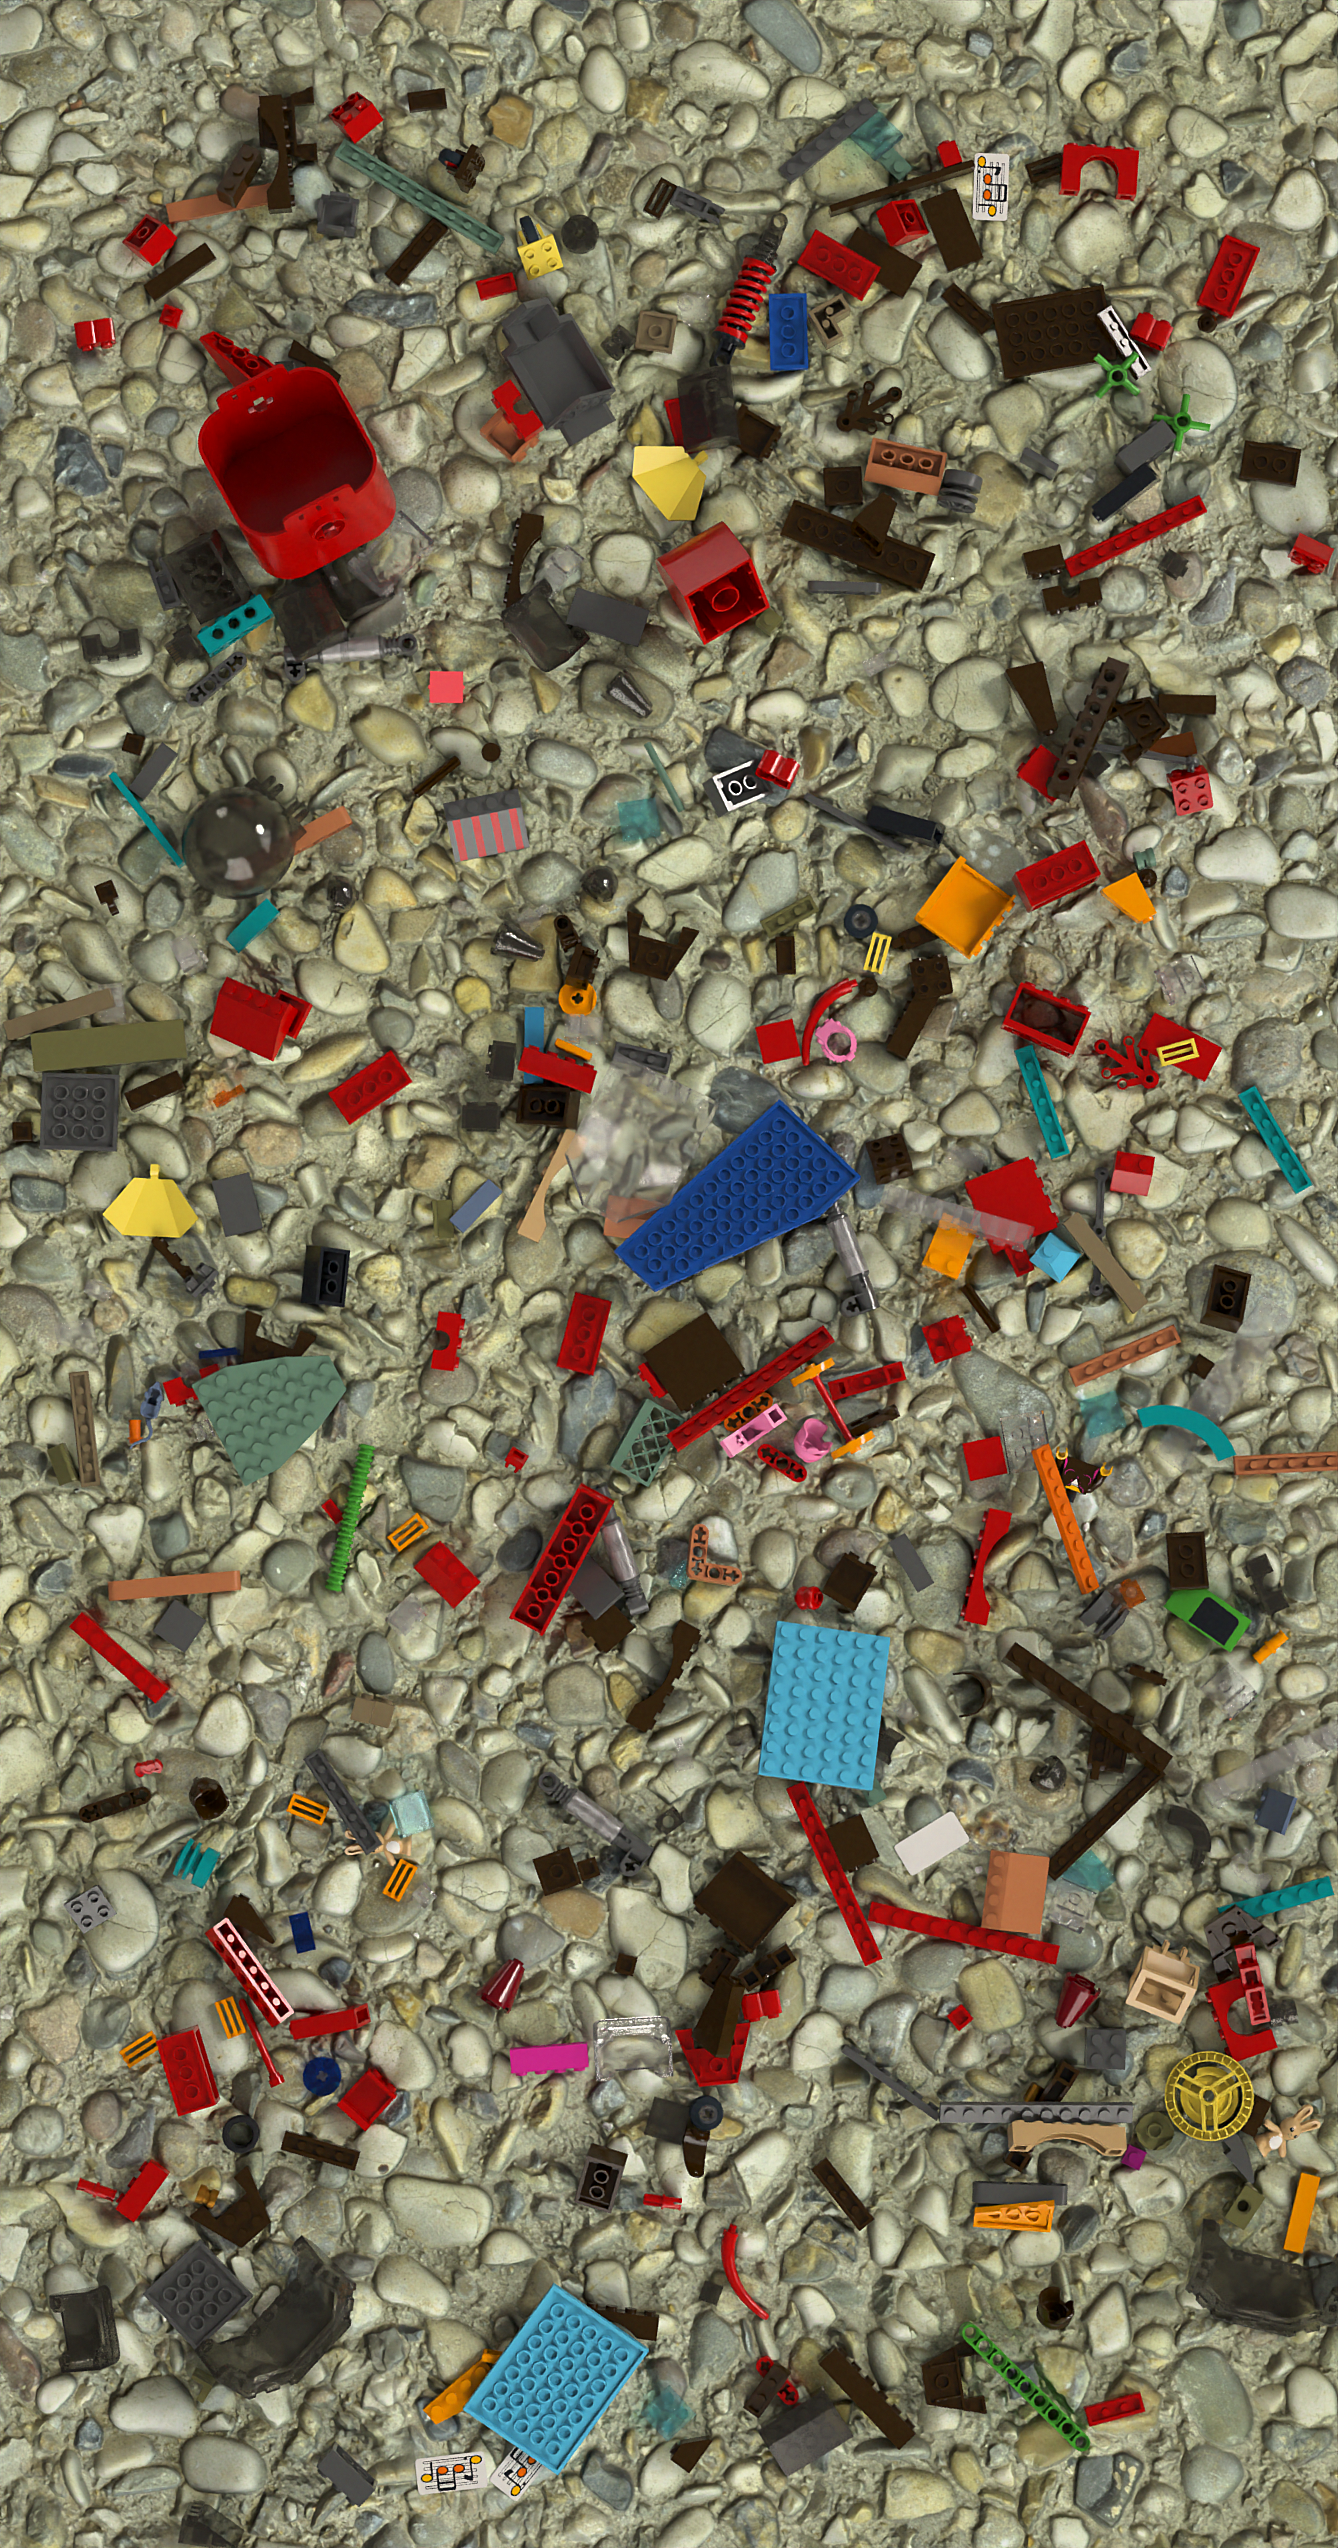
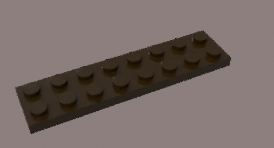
M794 499L780 536L922 591L936 554L888 535L886 536L882 551L879 553L851 530L852 521Z

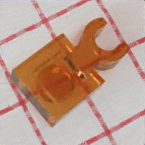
M240 1084L231 1091L225 1092L224 1090L215 1095L216 1099L213 1102L219 1109L246 1091Z

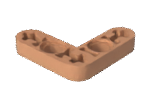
M703 1524L695 1525L690 1530L686 1565L687 1576L692 1580L728 1586L738 1584L742 1579V1573L738 1568L706 1563L709 1530ZM699 1529L704 1534L699 1538V1542H703V1544L694 1543L698 1540V1534L695 1532ZM694 1547H699L702 1550L701 1557H696L693 1554ZM696 1561H701L697 1563V1570H700V1572L694 1575L695 1573L691 1569L695 1567ZM710 1569L718 1571L719 1576L717 1579L710 1576ZM732 1572H734V1576H737V1578L733 1581H731V1577L725 1576L722 1580L723 1574L729 1575Z

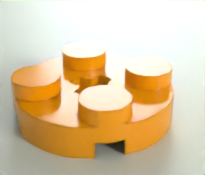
M565 984L560 989L558 1000L564 1013L573 1018H582L589 1015L595 1008L597 996L590 984L587 991ZM576 993H579L580 997L583 998V1001H580L579 1004L572 1000Z

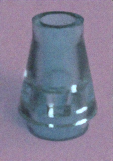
M681 1560L678 1567L669 1577L668 1584L676 1589L682 1590L683 1587H686L688 1579L686 1574L687 1561Z

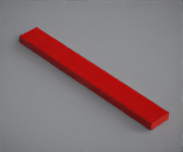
M1197 495L1065 559V568L1070 578H1074L1207 513V509L1200 495Z

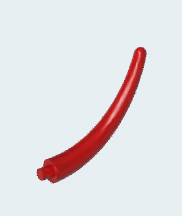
M847 977L842 982H837L818 999L812 1008L802 1038V1064L804 1066H808L810 1063L811 1041L819 1019L835 1000L851 993L852 988L858 986L856 979L849 981Z
M730 2224L728 2229H724V2236L721 2240V2258L724 2272L739 2299L757 2316L767 2320L769 2314L750 2297L737 2273L735 2245L739 2234L735 2232L737 2226Z

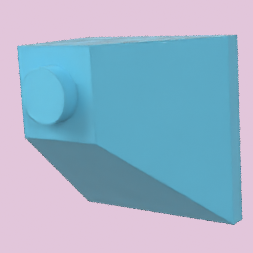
M1050 1231L1029 1261L1060 1283L1081 1254Z

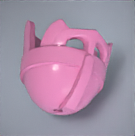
M811 1418L806 1420L794 1437V1450L807 1463L820 1460L830 1451L833 1445L832 1442L823 1441L822 1437L826 1433L828 1426L818 1419Z

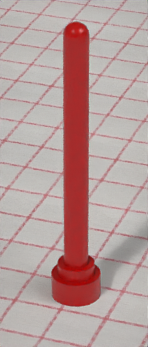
M240 1999L238 2002L270 2074L268 2082L271 2088L285 2082V2079L275 2069L246 2000Z

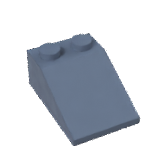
M1267 1787V1790H1263L1260 1801H1262L1260 1809H1256L1253 1817L1256 1820L1255 1824L1285 1835L1298 1798Z

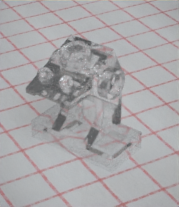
M1247 1847L1244 1849L1245 1853L1243 1855L1239 1852L1231 1858L1232 1862L1229 1864L1236 1876L1263 1894L1273 1877L1268 1873L1255 1874L1249 1870L1248 1861L1255 1849L1249 1850ZM1240 1864L1245 1865V1869L1243 1871H1240L1238 1869V1866Z

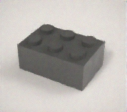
M1163 419L1159 422L1154 421L1147 427L1148 430L1144 434L1141 432L1132 439L1133 441L1130 445L1125 444L1118 449L1114 464L1125 478L1129 477L1145 463L1149 465L1173 446L1176 435Z
M336 2441L319 2458L317 2464L318 2473L325 2479L328 2477L333 2482L332 2486L338 2492L342 2491L347 2496L346 2499L351 2505L354 2506L356 2504L360 2507L375 2491L377 2481Z

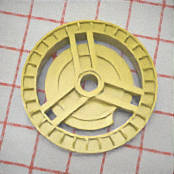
M1202 2051L1185 2057L1171 2071L1165 2087V2104L1170 2118L1182 2132L1198 2140L1218 2141L1234 2135L1248 2121L1254 2105L1253 2085L1246 2070L1230 2056L1219 2052ZM1203 2062L1220 2063L1232 2071L1228 2074L1216 2067H1202L1196 2069L1197 2075L1194 2078L1185 2074L1191 2067ZM1234 2075H1236V2077L1239 2080L1237 2083H1235V2081L1232 2078ZM1182 2077L1185 2078L1183 2084L1180 2085V2084H1179L1180 2079H1181ZM1241 2086L1243 2097L1238 2115L1227 2126L1219 2129L1218 2125L1227 2121L1234 2114L1239 2101L1238 2087ZM1177 2088L1181 2090L1180 2099L1185 2113L1193 2121L1202 2124V2130L1188 2123L1180 2113L1176 2099ZM1207 2091L1214 2093V2099L1210 2102L1205 2099ZM1207 2126H1214V2130L1207 2131Z

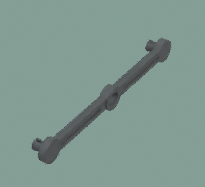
M1082 743L1075 744L1078 748L1084 746ZM1096 743L1094 748L1096 751L1121 754V750L1125 749L1124 747ZM1149 751L1141 757L1188 766V772H1190V769L1191 772H1194V768L1198 767L1200 762L1195 757L1186 758Z
M1105 1167L1097 1168L1094 1173L1097 1179L1096 1222L1092 1230L1101 1242L1102 1237L1106 1234V1228L1103 1226L1105 1180L1109 1176V1171ZM1097 1228L1102 1230L1101 1234L1096 1233ZM1093 1264V1283L1089 1286V1292L1094 1296L1102 1294L1104 1288L1100 1283L1101 1273Z

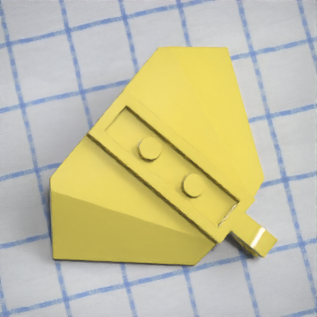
M635 446L632 477L668 521H695L706 480V475L698 466L708 459V455L703 450L692 460L683 446Z
M151 1164L150 1179L133 1178L103 1213L122 1235L181 1238L199 1219L174 1180L159 1179L160 1165Z

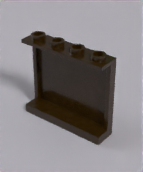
M707 1312L643 1353V1356L680 1412L683 1410L686 1413L696 1407L694 1405L695 1402L698 1400L704 1402L712 1396L710 1394L712 1391L717 1389L719 1392L728 1386L727 1381L732 1378L735 1381L743 1376L742 1371L745 1370Z
M738 1849L697 1896L693 1904L695 1905L694 1909L700 1915L705 1913L710 1918L708 1920L709 1923L715 1928L720 1926L724 1930V1936L730 1941L735 1939L739 1943L737 1947L745 1954L747 1952L753 1954L756 1947L786 1912L795 1905L797 1900Z

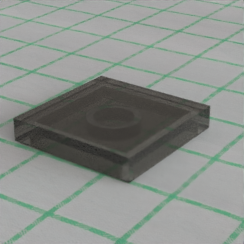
M654 2096L644 2135L681 2145L689 2118L690 2106Z

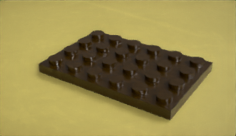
M1099 285L991 304L1004 380L1099 364L1094 360L1098 353L1108 362L1116 361L1115 348L1094 317L1107 308L1104 286Z

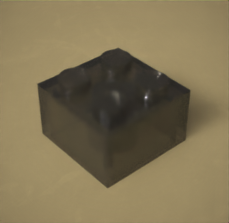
M493 1040V1045H489L488 1058H491L490 1064H486L485 1075L488 1077L489 1082L512 1085L517 1053L516 1043Z
M466 1102V1105H462V1130L464 1132H501L502 1108L497 1103L486 1102V1106H479L478 1102Z

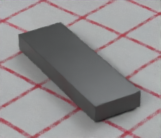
M162 742L129 786V790L145 800L178 756V753Z
M616 1041L612 1061L668 1074L672 1054Z
M905 1533L888 1542L917 1593L934 1583Z

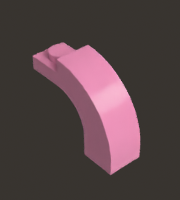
M776 1403L722 1440L720 1445L729 1458H732L787 1420V1418Z

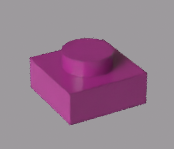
M1128 2144L1127 2150L1124 2152L1120 2162L1139 2171L1147 2152Z

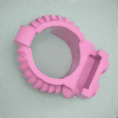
M828 1018L823 1023L824 1026L822 1028L819 1026L815 1030L816 1033L814 1035L817 1037V1042L822 1045V1052H824L827 1058H830L829 1060L841 1063L842 1061L846 1062V1060L850 1062L856 1057L854 1055L857 1049L856 1036L851 1032V1029L849 1030L848 1027L841 1026L839 1021H834L832 1018L829 1020ZM841 1032L849 1037L851 1048L847 1055L837 1056L829 1050L827 1042L832 1034Z

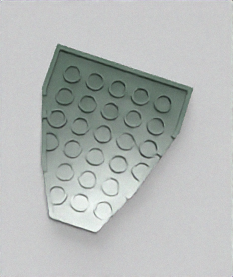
M329 1355L284 1356L225 1366L191 1384L245 1486L279 1469L322 1425L347 1390Z

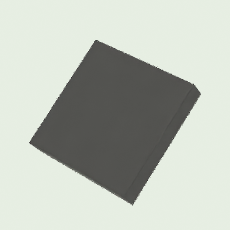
M1025 447L1019 461L1051 480L1055 477L1059 464L1028 447Z
M174 1599L153 1632L186 1653L207 1620Z

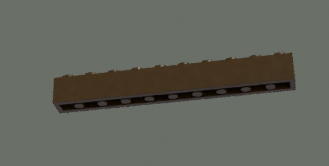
M1017 1642L1010 1647L1001 1660L1005 1665L1155 1774L1159 1775L1162 1773L1173 1756Z

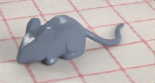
M155 1382L144 1393L145 1399L140 1407V1413L145 1417L149 1435L144 1439L134 1442L130 1449L136 1444L148 1441L152 1436L151 1419L158 1417L161 1401H164V1393L159 1382Z

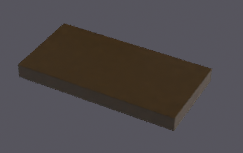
M956 188L921 201L920 204L948 273L984 259Z
M857 227L846 245L849 249L882 267L874 282L902 299L923 266Z

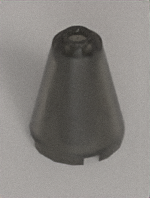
M624 667V673L620 671L606 686V694L602 691L600 696L637 718L642 719L644 717L646 719L653 712L651 709L653 704L630 671Z
M503 919V923L501 922L493 939L494 944H496L495 948L491 947L490 954L494 956L535 963L538 960H542L545 953L543 944L506 919Z

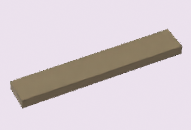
M106 988L4 1021L3 1023L7 1038L11 1041L116 1007L111 988Z
M1076 1212L1062 1223L1132 1314L1148 1303V1300L1079 1212Z
M89 1371L69 1373L81 1487L99 1486L101 1481Z

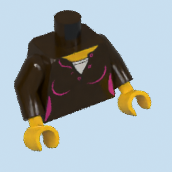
M1060 1446L1056 1448L1055 1462L1071 1503H1074L1077 1493L1082 1495L1092 1493L1112 1473L1113 1466L1109 1470L1104 1468L1106 1462L1102 1464L1100 1469V1467L1068 1456V1448L1063 1453L1059 1452Z

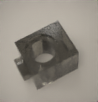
M1169 549L1157 569L1177 580L1179 576L1183 578L1189 569L1186 567L1188 560Z
M673 1805L655 1818L656 1823L654 1825L660 1834L664 1832L667 1835L683 1824L685 1820ZM671 1816L674 1819L673 1825L665 1826L663 1818Z

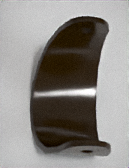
M975 1671L952 1673L953 1675L969 1674L976 1677L982 1683L985 1691L982 1707L976 1712L959 1715V1717H968L983 1711L992 1699L993 1689L990 1681L984 1675Z
M687 2128L685 2131L683 2156L686 2169L692 2177L700 2178L704 2175L706 2149L710 2139V2131Z

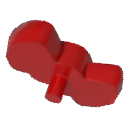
M159 1759L147 1760L142 1763L137 1762L134 1766V1773L138 1777H142L144 1774H152L153 1772L161 1773L163 1770V1764Z

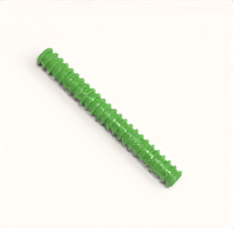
M362 1443L359 1444L360 1450L357 1451L359 1455L356 1456L357 1462L354 1463L356 1467L353 1468V1479L350 1480L352 1484L349 1485L350 1491L347 1492L349 1496L346 1497V1509H343L345 1513L342 1514L343 1520L340 1522L342 1526H339L341 1530L338 1532L339 1538H336L338 1542L335 1544L336 1550L333 1551L335 1555L332 1556L333 1561L330 1563L332 1567H329L331 1572L328 1573L329 1579L326 1580L328 1584L325 1585L326 1589L337 1592L342 1591L340 1587L343 1585L342 1579H345L343 1575L346 1573L345 1568L348 1566L346 1562H349L347 1558L350 1556L349 1550H352L350 1545L353 1544L352 1538L355 1537L353 1533L356 1532V1521L359 1520L357 1516L360 1515L359 1509L362 1508L360 1504L363 1503V1500L361 1499L364 1497L363 1491H366L364 1487L365 1485L367 1486L366 1480L369 1478L367 1474H370V1471H368L371 1468L370 1462H373V1459H371L374 1456L373 1450L376 1449L374 1446Z

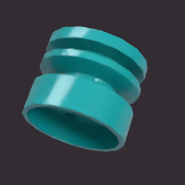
M190 1838L188 1843L182 1847L175 1861L173 1875L178 1876L181 1870H184L181 1879L185 1880L189 1873L193 1874L191 1884L203 1889L216 1865L220 1852L208 1847L203 1854L200 1852L202 1848V1843L200 1842L194 1850L192 1848L195 1840Z

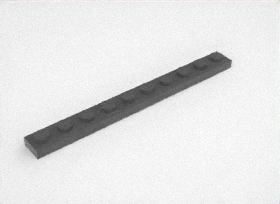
M940 2102L939 2122L1012 2123L1015 2120H1024L1029 2123L1034 2121H1043L1044 2123H1132L1133 2103Z

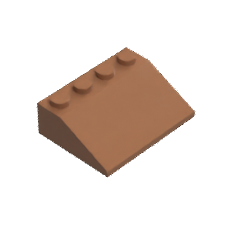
M997 1849L991 1850L981 1923L982 1928L1040 1934L1050 1857Z

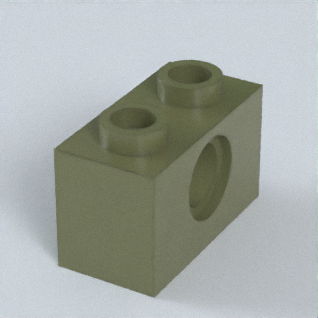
M1243 2182L1242 2185H1238L1235 2188L1232 2200L1227 2201L1223 2206L1222 2211L1224 2212L1222 2215L1242 2230H1245L1265 2197ZM1242 2200L1246 2201V2208L1239 2210L1237 2204Z

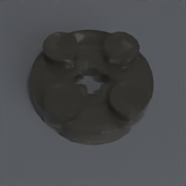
M574 215L565 222L561 229L562 242L569 252L576 254L587 253L596 247L599 240L598 226L586 215ZM578 230H581L582 233L586 234L582 237V239L575 237V234L578 233Z

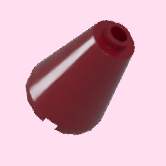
M516 1958L513 1960L508 1959L477 1991L476 1995H482L481 1999L497 2010L501 2007L505 2009L503 2013L509 2014L525 1968L522 1967L524 1964Z
M1067 1972L1064 1977L1054 2016L1056 2024L1064 2029L1072 2027L1101 1993L1100 1988L1098 1990L1094 1988L1095 1983L1079 1974H1076L1075 1977L1070 1976L1071 1972Z

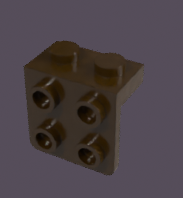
M937 954L930 956L931 959L926 960L916 958L912 959V962L908 964L917 1000L953 993L947 956Z
M901 1133L866 1143V1149L877 1185L887 1184L891 1181L914 1175L912 1162Z

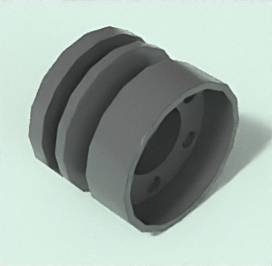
M945 470L942 485L947 488L940 489L939 494L941 496H938L937 504L954 512L974 513L978 498L972 494L980 493L983 479L976 474L963 470Z
M1106 1589L1097 1595L1078 1618L1087 1627L1096 1623L1097 1626L1093 1631L1095 1634L1103 1629L1099 1636L1102 1641L1113 1635L1123 1625L1130 1612L1125 1608L1118 1613L1122 1604L1119 1603L1112 1607L1111 1604L1115 1597Z

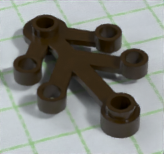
M866 381L863 385L864 393L859 411L853 414V406L858 400V393L855 390L849 391L847 393L848 401L845 412L840 414L836 420L837 428L842 432H850L852 429L867 432L868 435H875L878 429L875 423L867 425L857 421L861 418L881 422L886 426L892 425L894 421L892 414L886 413L883 415L873 411L889 402L898 403L902 399L901 389L891 387L885 396L868 405L875 385L872 381ZM870 384L872 389L867 390L865 386ZM893 391L898 392V396L893 397L891 393ZM855 394L856 398L850 399L849 395ZM885 417H890L892 421L886 422ZM844 419H847L849 421V424L844 425L842 421ZM870 426H873L875 428V431L870 432L868 428Z

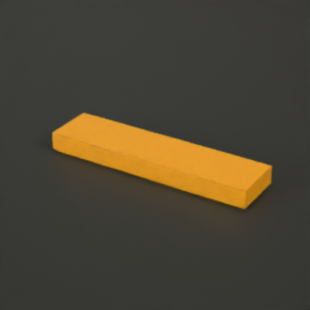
M1300 2173L1283 2243V2249L1303 2253L1320 2182L1319 2176Z

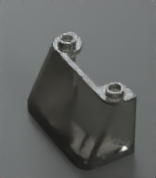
M367 543L316 570L339 615L345 622L369 612L393 599L395 596L392 585L387 582L380 583L364 553Z
M545 577L511 603L502 612L501 616L504 623L537 667L543 672H550L567 662L590 640V637L579 626L568 628L547 600L552 595L553 590Z
M94 2286L49 2295V2305L52 2311L55 2313L61 2312L67 2350L59 2357L61 2373L101 2370L119 2361V2341L112 2298L108 2286Z

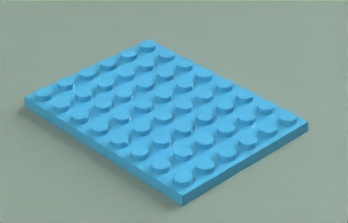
M776 1621L757 1775L872 1791L890 1637Z
M553 2283L465 2403L463 2410L559 2475L649 2352V2348Z

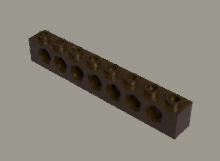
M1108 657L1106 662H1102L1099 668L1100 675L1098 679H1094L1091 686L1093 690L1085 698L1084 710L1079 711L1076 718L1077 725L1075 728H1071L1068 736L1070 740L1068 744L1063 745L1061 750L1062 757L1060 761H1056L1053 768L1055 772L1052 777L1049 776L1046 782L1049 796L1068 803L1070 802L1127 679L1129 664ZM1107 678L1114 679L1112 682L1105 681ZM1100 694L1106 695L1105 698H1099L1097 696ZM1096 710L1099 713L1092 715L1090 712ZM1084 727H1090V728H1091V730H1089V731H1084V730H1082V729H1083ZM1082 743L1084 746L1078 748L1075 744ZM1071 759L1076 761L1074 764L1067 763ZM1061 776L1068 777L1067 780H1060L1059 778Z

